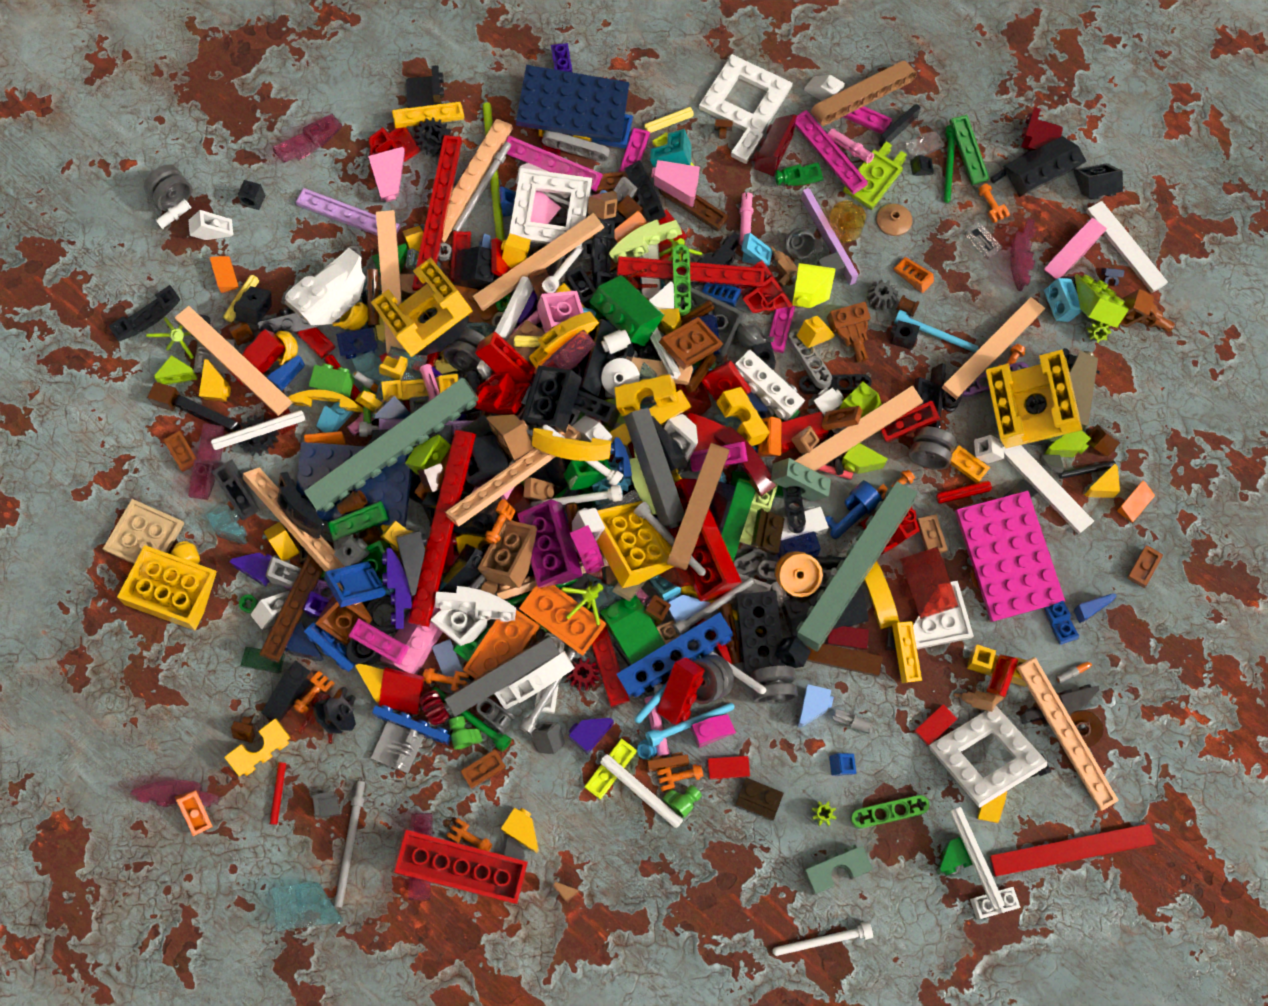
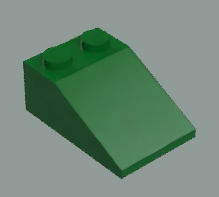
M636 594L630 601L623 598L600 611L602 619L606 623L605 626H607V629L631 665L666 645L650 616L643 613L645 607Z

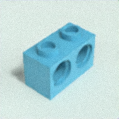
M1058 278L1044 289L1046 299L1056 321L1070 322L1082 312L1078 294L1071 279Z

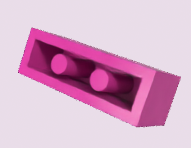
M589 525L570 533L586 573H595L605 566Z

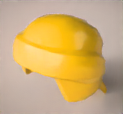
M362 302L356 303L340 317V322H333L332 325L352 331L361 329L368 321L367 306Z
M278 331L275 334L284 343L286 348L276 360L280 361L279 365H283L284 362L293 359L298 352L297 341L288 331Z

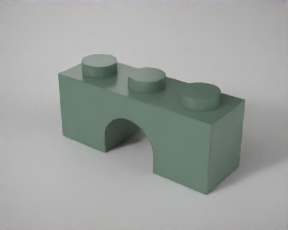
M790 458L773 463L772 482L784 488L798 486L801 489L802 497L812 502L829 497L831 479Z
M855 844L845 848L846 853L838 856L836 852L826 856L827 861L820 864L818 860L807 864L808 869H805L803 873L812 894H818L835 886L831 877L832 870L835 867H842L847 870L851 879L873 870L863 846L857 848Z

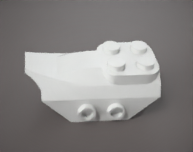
M348 248L314 277H304L286 293L285 304L311 325L332 324L360 300L366 279L361 269V256Z

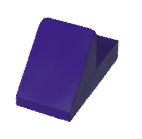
M310 591L303 610L311 618H318L329 602V599Z

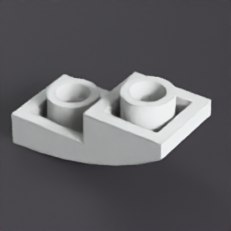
M1014 887L999 891L1005 904L998 909H993L987 894L970 899L976 919L979 920L1020 908Z

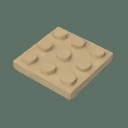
M132 499L104 545L103 550L135 564L144 545L168 553L185 523Z

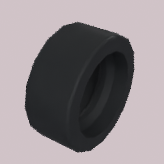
M384 595L383 597L371 600L366 609L372 617V621L369 624L389 635L398 630L395 629V625L380 626L373 619V613L378 606L383 604L391 605V596Z

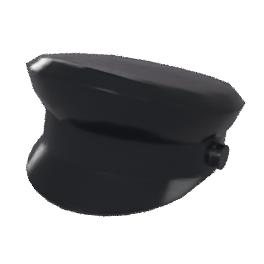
M353 638L347 646V657L355 664L372 665L381 657V654Z

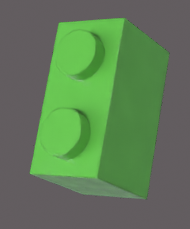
M322 363V366L314 365L309 387L317 390L333 391L350 397L355 380L352 374L349 373L350 370L342 367L335 370L333 369L334 366Z

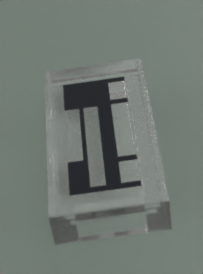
M980 221L964 232L986 259L999 252L1002 248Z

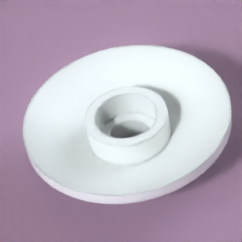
M617 358L605 365L601 380L607 392L615 396L614 387L626 383L639 382L640 376L634 363L624 358ZM618 374H621L623 376V381H618L616 379V376Z

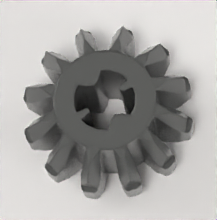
M882 279L879 283L874 281L872 286L868 288L867 300H870V306L875 305V310L879 307L883 311L886 307L891 309L893 304L897 302L898 291L895 290V285H889V280L886 283Z

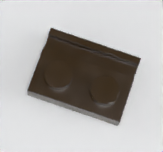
M763 508L757 510L751 546H757L758 549L772 555L779 554L785 518L770 511L766 512Z
M746 777L735 806L774 821L784 792Z

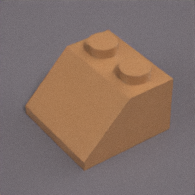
M515 415L489 416L486 418L502 450L514 462L534 449L532 446V436L527 433L528 426L523 419L519 420Z

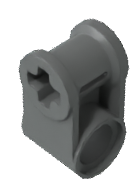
M489 698L477 703L479 716L502 734H504V729L509 722L515 719L513 714ZM488 704L492 709L489 713L481 712V707Z

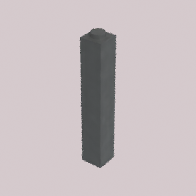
M645 408L631 412L624 417L659 522L664 527L669 526L670 529L679 527L685 512L650 410Z
M547 635L445 696L446 702L443 703L449 714L453 713L456 717L556 657L560 652L551 637Z

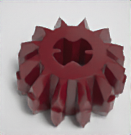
M578 658L579 664L574 661L571 662L574 669L569 672L570 675L567 676V680L572 681L570 683L571 687L577 685V691H581V688L584 687L587 692L589 691L588 685L595 688L596 684L594 681H600V677L597 676L600 673V669L596 668V662L590 664V658H587L585 663L582 662V658ZM582 671H585L586 678H582Z
M429 691L420 697V704L430 724L435 726L449 718V713L445 709L444 702L438 691Z

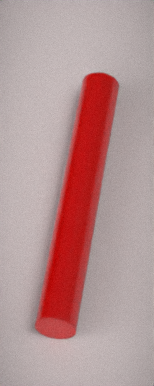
M278 762L270 825H278L286 763Z

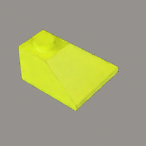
M799 263L793 293V306L812 308L829 300L836 268Z

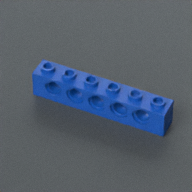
M718 613L617 673V676L630 697L633 695L638 697L645 692L644 689L648 686L655 687L662 682L663 677L667 675L670 677L676 662L671 660L672 653H681V659L687 657L691 661L697 660L696 658L702 654L707 656L712 653L715 646L719 644L723 646L729 643L733 632L722 614ZM707 632H714L716 638L712 641L705 638ZM697 642L699 644L698 649L695 651L689 650V643ZM657 662L664 664V669L660 672L653 669ZM639 673H646L647 678L645 681L638 682L636 680Z

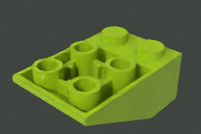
M1076 274L1075 281L1080 309L1089 318L1117 328L1129 310L1124 304L1125 301L1115 296L1116 292L1107 288L1108 284L1101 280L1096 282L1088 275L1084 274V276Z

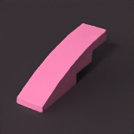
M1092 218L1045 267L1044 271L1055 280L1064 276L1085 255L1107 228Z

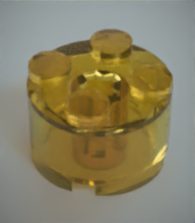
M841 201L834 206L830 212L828 222L840 243H850L860 238L866 220V213L860 205L853 204V201Z

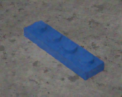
M375 705L372 711L375 717L409 730H416L427 738L449 746L451 736L446 729L437 727V729L429 727L430 724L426 721L419 719L416 722L411 720V716L400 712L398 715L393 713V709L388 706L382 705L378 707Z

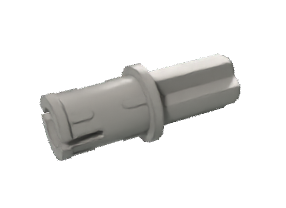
M836 709L833 714V720L850 726V729L853 727L867 734H870L874 722L858 717L856 713L853 715L840 709Z

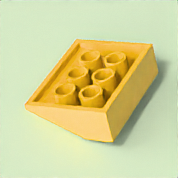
M642 501L597 511L605 529L596 542L622 588L638 585L674 567L667 564L672 550L670 544L646 519L639 518L634 513V510Z
M144 545L117 598L128 607L195 631L204 614L216 576V570Z

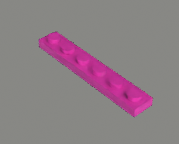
M805 110L797 115L795 127L849 191L855 194L866 187L868 181L811 114Z
M508 137L506 142H509L511 147L507 155L552 173L592 178L591 189L597 190L603 174L514 137Z

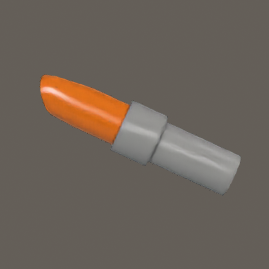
M357 370L354 371L352 376L360 381L365 387L381 394V387L374 383L373 380Z
M1084 662L1078 666H1073L1068 671L1056 676V680L1058 683H1062L1070 678H1074L1090 668L1092 664Z

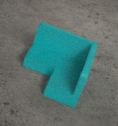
M685 129L668 133L666 145L651 149L650 161L653 167H656L657 160L691 165L692 146Z

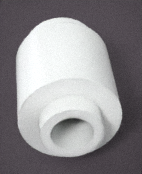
M618 330L603 337L604 341L601 342L604 351H609L610 354L627 348V345L631 344L626 330Z

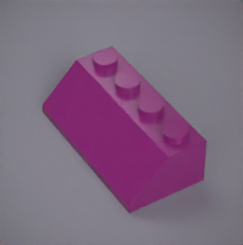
M550 499L517 514L520 523L537 527L531 564L539 588L567 583L583 576L561 502Z

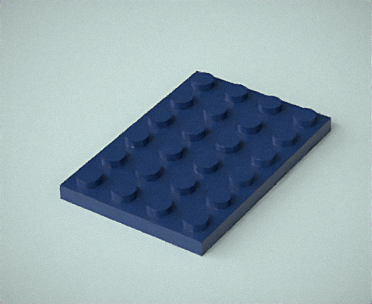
M526 65L516 126L621 143L630 82Z
M301 442L296 489L301 493L302 498H307L304 492L306 489L364 449L365 446ZM412 451L407 455L402 454L397 458L398 461L392 466H385L381 469V474L375 478L370 477L367 479L363 487L355 488L349 492L351 494L353 491L360 490L364 493L367 499V504L364 505V508L379 501L383 502L389 520L377 525H390L393 521H397L400 525L406 527L412 469L405 462ZM339 499L334 503L335 506L327 512L317 511V515L322 521H333L357 510L343 515L340 514L337 504L342 501Z

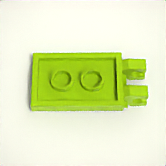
M887 141L879 152L876 150L872 151L874 158L870 163L864 161L858 169L868 181V185L855 194H852L846 186L843 188L844 193L871 210L874 209L903 171L901 166L907 156L906 153L900 151L893 161L888 159L887 156L891 152L892 145Z

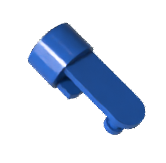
M863 480L850 492V496L845 500L844 504L848 510L852 511L838 524L833 520L832 516L825 517L827 525L832 529L830 536L833 539L839 538L865 513H871L878 503L883 501L879 492L869 482Z

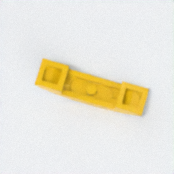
M458 374L436 377L435 380L439 392L442 393L458 381ZM423 379L381 382L383 401H386L391 395H394L399 401L429 398Z
M307 390L288 397L292 404L296 406L311 407L312 400L340 403L339 407L346 411L363 413V407L333 391Z
M533 429L532 446L547 454L579 461H598L609 459L612 441L592 438L591 442L553 436V431Z
M876 561L864 579V583L875 609V617L880 630L891 627L894 623H899V618L884 574Z

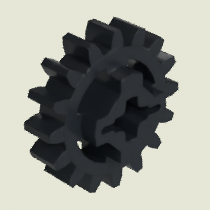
M426 118L424 123L420 121L415 129L414 138L417 139L415 144L421 145L419 150L425 149L426 155L429 152H432V156H435L436 153L440 155L442 139L444 135L452 136L449 135L452 130L446 129L447 124L442 125L440 119L438 122H435L434 118L431 121Z
M254 415V420L247 418L246 424L241 422L242 429L271 419L266 420L263 415L258 419ZM275 430L241 441L238 444L245 453L250 451V454L254 456L257 452L259 456H262L263 451L268 454L269 448H275L273 442L278 443L276 436L279 435V432Z

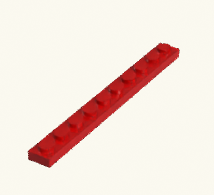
M444 135L416 268L430 257L436 264L438 262L462 145V137ZM414 275L412 289L413 291H418L427 283L422 284L419 278Z
M455 430L408 623L426 627L430 625L436 592H438L454 527V522L447 517L445 512L460 502L476 437L474 433Z

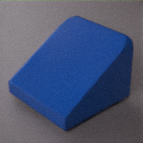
M837 753L829 757L832 776L857 774L854 754Z

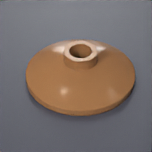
M888 204L879 210L876 221L878 227L884 233L891 236H899L905 234L910 229L912 216L904 206Z

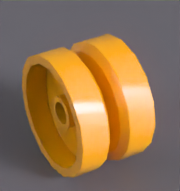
M788 552L776 564V581L783 590L792 596H809L817 591L821 585L823 574L820 564L816 559L804 552Z

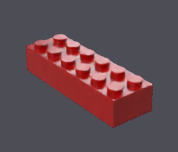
M680 479L675 483L684 512H686L697 479ZM708 509L692 553L693 558L706 570V574L700 576L689 564L687 567L688 575L700 602L716 600L742 583L710 509ZM680 526L673 529L669 528L671 535L675 539Z
M403 830L392 873L517 904L528 862L410 830Z

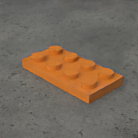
M536 585L519 608L582 656L606 625L600 618V625H597L594 614L583 606L570 619H567L566 616L579 603L555 585L541 588Z
M517 609L515 621L503 622L496 619L463 668V671L470 674L473 678L479 677L524 650L540 628V625Z

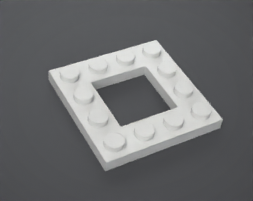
M732 54L699 104V109L722 120H733V126L746 131L750 127L763 134L792 88L793 83ZM738 78L767 91L754 114L725 101Z
M520 168L509 234L518 235L530 239L531 242L549 244L586 218L592 178ZM536 190L571 195L566 227L531 222ZM582 243L576 248L581 249Z
M995 706L992 712L985 711L929 745L933 754L979 808L1047 766V761L997 706ZM992 733L1013 756L1014 760L983 778L961 752Z

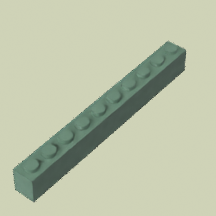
M461 378L304 491L317 511H329L335 506V502L339 499L341 501L344 500L353 489L363 487L367 479L370 477L375 478L381 474V469L385 466H392L398 461L397 458L399 456L409 454L413 450V446L426 442L429 439L428 436L433 432L441 431L445 427L444 424L448 421L452 422L458 419L462 411L472 409L477 404L476 401L479 400L478 396L468 382Z
M896 482L893 487L890 486L885 493L886 498L884 502L880 501L875 509L877 511L876 514L868 518L866 529L864 531L861 530L856 538L857 543L855 546L851 545L846 553L847 558L845 561L841 560L836 568L838 572L835 576H830L826 584L828 586L826 590L820 591L816 599L818 601L815 607L812 605L806 614L808 617L805 622L801 621L796 629V632H798L797 637L806 646L818 652L915 502L916 491L899 482Z

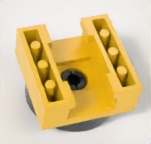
M431 257L413 270L422 284L427 283L424 287L398 306L396 305L398 300L389 289L371 302L411 357L441 352L453 341L458 340L467 325L469 314L472 312V309Z
M1063 350L1039 355L1041 364L1012 372L1009 364L986 369L1000 440L1006 449L1023 444L1044 445L1058 440L1065 434L1083 430ZM1041 404V407L1038 408V412L1036 409H1033L1035 405Z

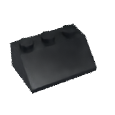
M538 365L522 419L539 427L548 425L555 431L566 433L582 378L572 370Z

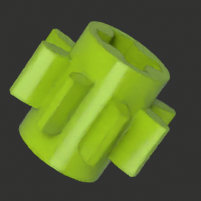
M1091 321V327L1087 328V331L1090 333L1089 338H1095L1097 343L1100 340H1107L1108 334L1112 333L1108 328L1110 325L1103 324L1100 321Z
M819 801L817 803L818 809H811L815 813V816L811 819L817 820L819 827L822 823L829 827V819L836 820V817L833 815L836 808H831L829 801L825 805H822ZM822 810L823 812H828L826 819L824 816L819 815Z

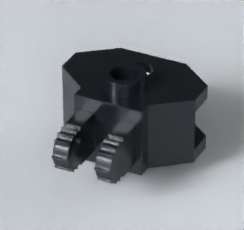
M346 687L339 688L333 698L318 701L313 707L315 720L329 734H341L343 731H352L356 725L353 714L355 709L353 704L356 697L350 695L344 699L348 690Z

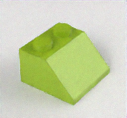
M862 382L842 402L839 409L860 406L863 410L861 418L880 407L882 403L878 393Z

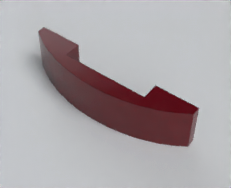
M729 426L714 436L721 446L745 442L748 461L739 464L750 477L749 483L760 497L776 487V484L771 481V474L760 456L736 430Z

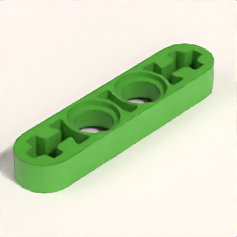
M679 244L674 247L672 254L674 309L679 308V313L683 316L688 314L691 309L690 254L687 246ZM680 250L683 252V262H679L678 253ZM684 267L687 271L686 274L679 275L676 272L677 268ZM678 285H685L687 291L684 293L677 290ZM681 298H684V305L686 306L684 310L680 307Z
M917 795L856 810L851 815V823L857 829H864L915 817L926 813L930 804L925 796ZM917 800L920 803H924L925 806L922 807V811L918 807L912 808V813L910 814L909 805H915ZM895 805H903L905 807V814L897 815L894 811ZM875 810H884L886 813L885 819L878 820L875 817ZM867 811H870L873 823H870V819L864 820L862 825L859 821L856 822L855 819L858 817V814L861 817L869 815Z

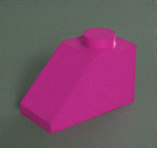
M728 714L708 718L693 724L691 727L698 748L736 733Z

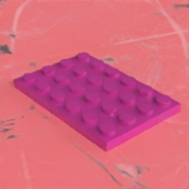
M1029 491L955 510L990 622L1054 605L1062 600L1065 602Z

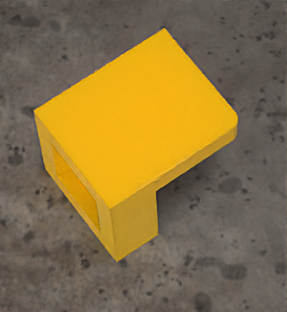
M386 356L383 364L379 366V373L395 380H401L408 366V359L400 356L399 360Z

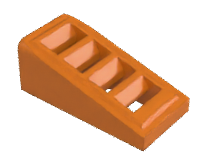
M904 257L894 267V271L922 293L934 282V274L907 257Z

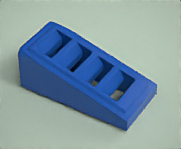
M706 283L702 292L735 307L742 289L725 284ZM710 287L713 288L711 294L707 293ZM716 290H720L718 295H714Z
M298 355L266 378L282 392L305 367V364Z
M1112 593L1079 604L1074 609L1078 622H1084L1110 604L1117 597L1116 594Z

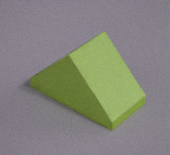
M171 355L155 374V379L159 383L169 385L197 380V375L191 367Z

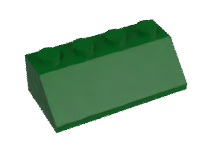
M622 275L600 285L589 301L618 330H626L630 342L643 346L646 345L664 317V314Z

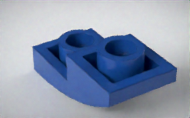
M615 437L613 443H611L610 454H613V460L621 459V462H618V471L623 474L622 479L630 478L632 472L627 451L619 437Z
M1063 600L1054 605L1044 607L1059 645L1078 639L1079 634L1070 620L1071 614Z

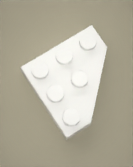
M958 581L939 584L913 625L917 649L974 637Z

